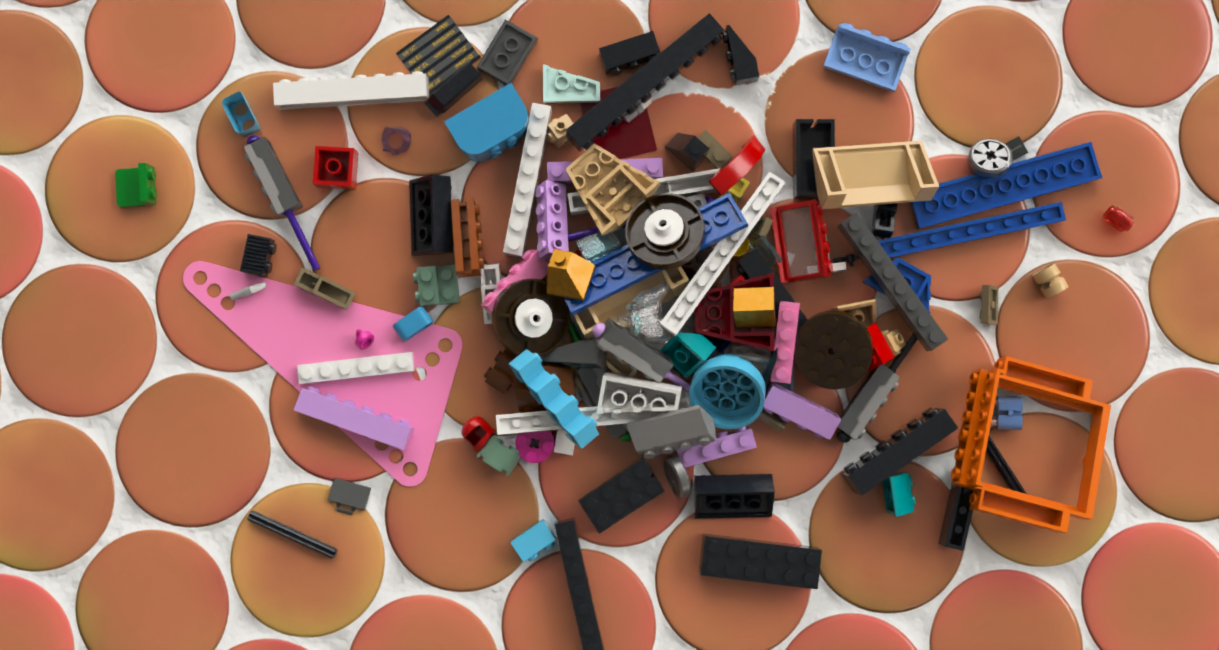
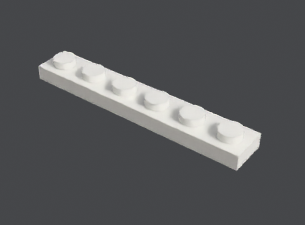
M413 352L297 365L299 384L415 371Z

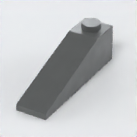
M590 338V340H581L558 347L552 352L540 356L543 361L541 365L547 366L550 364L605 369L607 351L605 352L597 346L595 338Z

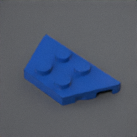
M898 257L892 260L929 312L931 275ZM872 275L863 280L862 283L886 296Z

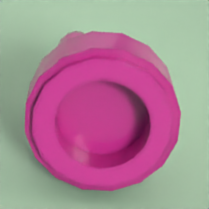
M361 329L356 330L357 338L355 345L361 350L371 346L375 337L370 331L363 332Z

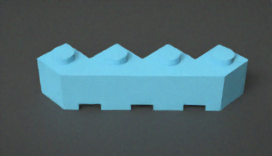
M526 349L512 360L509 366L521 383L524 382L529 388V393L534 399L547 409V414L552 420L566 431V436L580 449L584 448L599 435L596 429L597 423L591 416L586 417L580 412L577 406L579 402L573 395L569 396L562 391L559 385L561 383L559 378L555 374L551 375L544 370L541 365L543 362L541 357L537 353L533 354Z

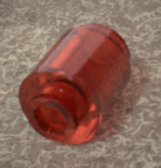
M1111 205L1103 215V218L1106 219L1105 222L1119 232L1128 231L1134 224L1132 221L1134 217L1118 206Z

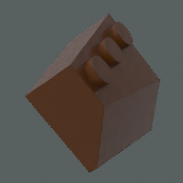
M550 364L543 366L545 371L551 375L555 374L561 382L559 385L564 393L569 396L573 395L577 399L571 367ZM512 371L519 413L547 411L542 404H539L529 393V388L524 382L521 383Z

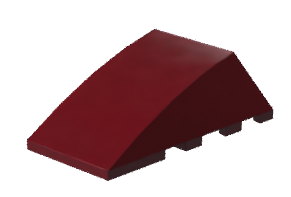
M774 272L709 289L695 309V333L774 351L775 326L736 328L733 313L734 288L774 287Z

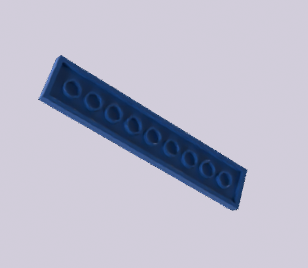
M1092 142L1012 163L1008 171L998 177L989 178L972 174L940 183L932 200L910 202L917 228L922 229L1099 180L1102 178Z
M730 193L698 208L705 225V238L699 251L748 227L746 219ZM627 244L592 262L596 268L584 301L564 299L572 315H575L662 270L648 267L639 262L633 256Z

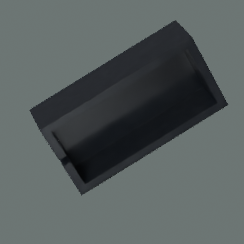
M796 119L794 121L793 199H819L812 150L813 148L835 147V119H817L815 123L814 119Z
M643 457L578 499L599 534L665 491L656 476H650L653 472Z

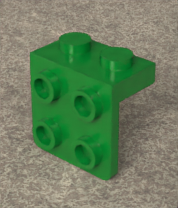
M138 163V168L116 170V199L119 207L156 205V172L153 166L147 163Z

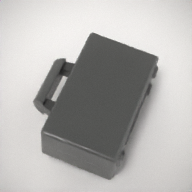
M334 478L327 500L337 503L338 512L352 515L356 508L365 511L371 488ZM341 504L352 507L351 511L340 508Z

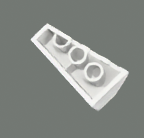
M605 372L602 378L596 414L678 410L682 386Z

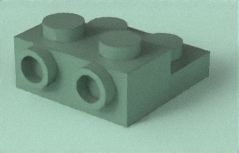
M455 265L417 267V272H413L414 283L418 284V291H415L416 303L420 302V306L460 303L458 276Z

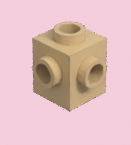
M567 114L558 119H553L547 125L546 136L550 143H554L557 148L571 143L565 136L566 129L573 124Z
M897 328L889 331V329L882 331L881 333L894 356L900 354V349L906 346Z

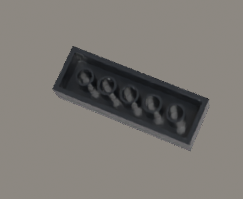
M928 408L922 413L923 416L921 418L909 421L904 430L901 431L899 429L890 435L892 438L885 442L883 440L876 444V449L871 453L867 451L859 457L860 460L855 464L851 462L843 468L844 471L840 474L852 491L861 496L957 430V425L946 409Z
M703 533L699 573L702 576L818 589L822 550L812 546Z

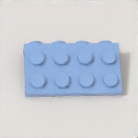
M843 23L839 24L835 31L823 68L894 93L911 49L904 43H895L889 41V38L885 36L878 37L872 35L868 30H858L851 24Z

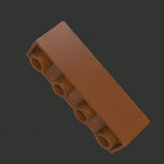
M474 197L466 198V202L460 203L459 199L451 200L456 273L458 278L482 276L481 269H484V259L480 257V251H483V243L478 233H482L481 222H477V215H480V206L475 203Z

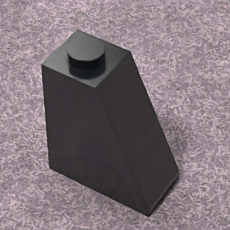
M677 133L665 146L667 150L693 172L706 158L710 149L696 136Z

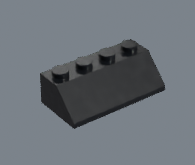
M431 174L409 180L412 256L453 253L451 177Z
M772 474L695 476V519L772 517L775 495Z

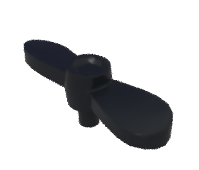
M848 254L846 257L835 258L832 261L833 263L847 261L850 267L854 266L853 262L860 258L854 256V254Z

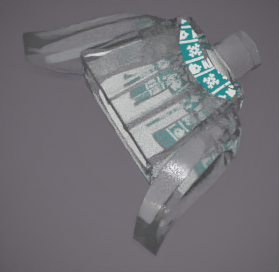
M665 280L661 284L635 296L631 303L626 306L627 316L618 317L617 323L624 328H628L630 332L649 344L665 345L672 337L663 332V328L660 326L663 320L660 300L669 291L670 286Z

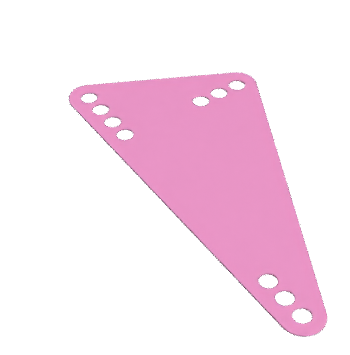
M205 261L193 262L185 269L183 282L186 289L299 392L302 388L308 389L311 386L319 389L320 394L326 395L331 393L338 396L337 400L344 402L347 399L355 402L356 407L362 408L367 406L374 409L373 413L378 415L383 412L391 415L392 420L399 421V419L410 422L409 426L414 427L407 448L404 450L390 445L386 450H378L375 446L376 440L366 438L363 435L341 427L339 428L400 484L411 487L420 484L425 479L463 347L462 339L456 331L431 324L408 341L403 342L393 328V325L405 316L351 302L346 310L296 286L243 273ZM198 271H203L207 275V281L203 285H198L194 282L193 277ZM265 282V289L248 297L245 296L235 300V306L231 310L222 308L221 301L224 297L230 296L229 294L242 290L244 287ZM211 284H218L220 286L221 293L218 297L212 298L208 295L207 289ZM361 329L363 332L370 331L375 337L371 346L363 350L355 345L357 338L356 330ZM448 338L451 340L452 349L449 352H442L439 349L438 344L441 339ZM413 352L414 368L421 366L427 372L426 378L421 381L416 380L413 377V371L299 384L297 365ZM431 352L437 353L440 358L439 363L433 367L426 363V356ZM399 449L403 453V459L400 463L391 462L389 454L392 450ZM413 462L416 464L417 473L414 476H407L404 473L403 467L406 463Z

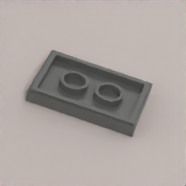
M505 19L476 68L500 83L508 85L514 81L537 43L538 38Z

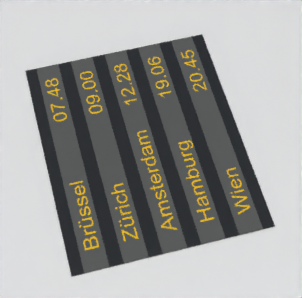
M449 15L396 53L411 74L415 71L423 72V74L426 73L429 81V95L467 62L473 64L481 58Z

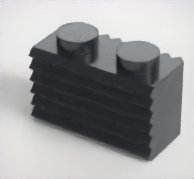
M248 234L240 272L267 277L268 273L270 274L272 271L271 257L276 253L277 245L274 244L275 240Z

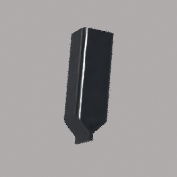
M467 62L435 90L424 104L438 117L449 110L483 78L470 62Z

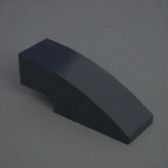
M898 203L874 205L871 230L874 236L884 238L892 236Z

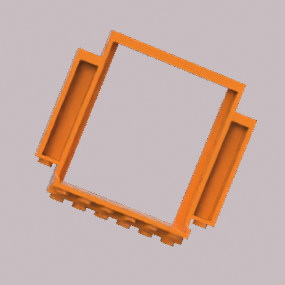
M1008 356L997 359L992 370L978 369L971 373L969 377L970 388L965 397L966 409L962 414L963 422L958 434L959 445L954 455L956 460L955 466L951 471V484L973 490L969 498L970 510L1056 533H1067L1070 516L1082 520L1093 519L1111 405L1090 399L1093 380ZM998 388L1092 414L1086 454L1082 460L1083 472L1077 507L980 481Z

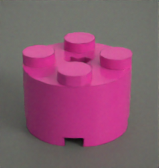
M551 430L518 433L515 439V446L520 451L519 456L530 463H539L546 460L552 454L555 446V437ZM532 438L540 440L539 448L531 446Z

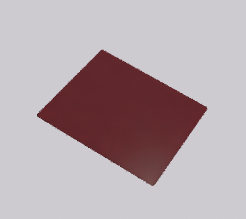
M618 87L600 91V101ZM580 103L583 115L598 103ZM647 108L629 123L623 120L618 126L615 127L613 125L610 127L608 134L602 139L598 137L593 141L618 159L657 150Z

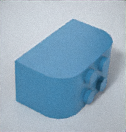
M512 83L444 122L465 157L471 161L482 162L491 157L492 159L499 157L502 151L507 148L512 149L519 144L518 142L526 136L529 116L524 103Z

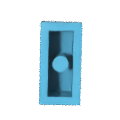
M543 518L514 538L510 543L523 562L527 559L530 562L539 556L537 552L543 548L546 551L554 546L555 543L553 541L556 540V536Z

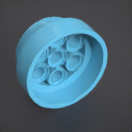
M723 354L705 361L697 368L692 378L689 400L691 406L700 405L714 419L715 427L737 429L751 424L758 418L764 406L766 386L761 373L750 361L738 355Z

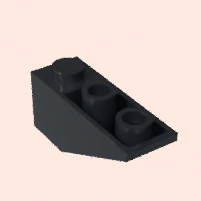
M726 25L722 36L724 44L727 43L728 46L726 58L727 62H731L732 69H729L731 80H734L735 86L757 82L760 76L756 57L731 26Z

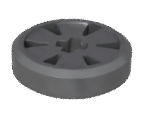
M983 139L976 142L971 147L968 155L970 168L976 174L989 178L998 177L1006 173L1012 162L1010 148L1005 143L996 139Z
M675 455L665 458L664 471L671 490L680 499L689 496L691 484L683 463Z

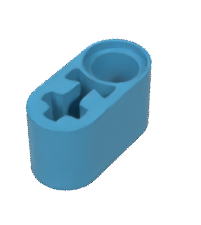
M421 306L396 322L393 328L401 340L406 342L429 327L433 320L425 308Z

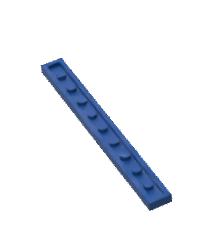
M1062 202L878 240L887 255L893 258L1066 221Z

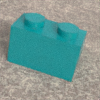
M679 332L660 351L669 356L674 364L673 367L687 378L706 361L716 347L702 334Z
M896 472L882 481L886 512L888 514L898 517L914 512L916 500L911 493L913 481L908 472Z

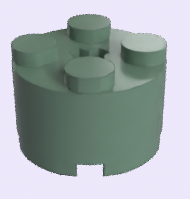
M493 435L492 438L488 439L476 457L478 459L481 456L484 457L482 461L501 473L505 470L507 472L505 475L509 477L521 459L519 456L520 451L512 446H509V448L503 446L504 442Z

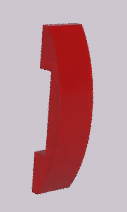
M755 135L751 136L724 168L718 170L708 182L718 195L722 196L748 173L762 157L766 149Z

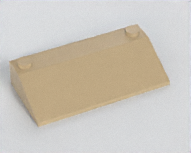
M922 141L813 148L812 150L817 195L822 209L930 201L939 188Z
M681 266L673 269H664L575 314L574 317L586 340H590V338H595L593 327L596 324H604L610 318L622 326L629 322L628 312L630 313V311L628 310V305L634 307L635 304L645 299H654L656 307L681 295L689 284V279Z

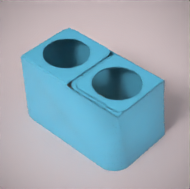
M240 91L222 100V106L238 134L245 138L261 130L246 97ZM239 103H244L248 109L247 113L243 116L236 115L234 111L235 106ZM246 120H253L255 125L244 131L243 123Z

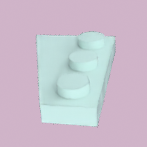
M543 64V103L600 102V82L579 75L576 76Z

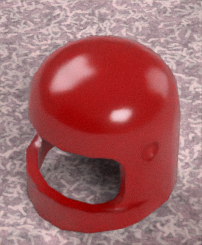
M480 416L470 418L461 430L463 438L472 445L475 452L480 451L488 439L496 433L493 427Z

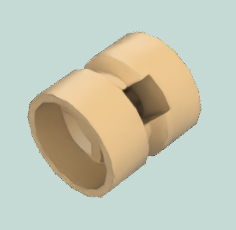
M1055 263L1032 275L1036 283L1042 285L1040 290L1045 298L1052 297L1069 287L1064 277H1059L1060 271Z

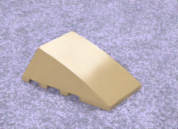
M596 144L589 147L565 169L602 236L622 228L626 224L632 210L644 199L653 196L661 184L660 181L652 179L646 173L633 168L629 163L621 161L615 155Z

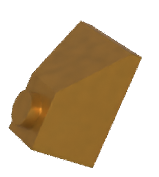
M554 249L548 264L547 294L584 301L596 266L573 252Z

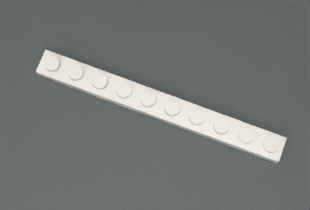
M771 172L767 174L741 210L748 223V227L718 242L661 321L660 326L676 337L785 184L783 180Z
M689 398L680 399L678 410L692 407ZM598 406L579 408L580 412L586 417L591 416L597 423V426L626 424L676 411L596 414ZM548 411L496 415L497 435L559 430L563 428L552 420L547 414Z

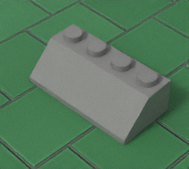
M700 405L627 423L636 452L646 459L654 458L660 454H671L677 450H689L693 446H706L710 442L716 441L714 419Z

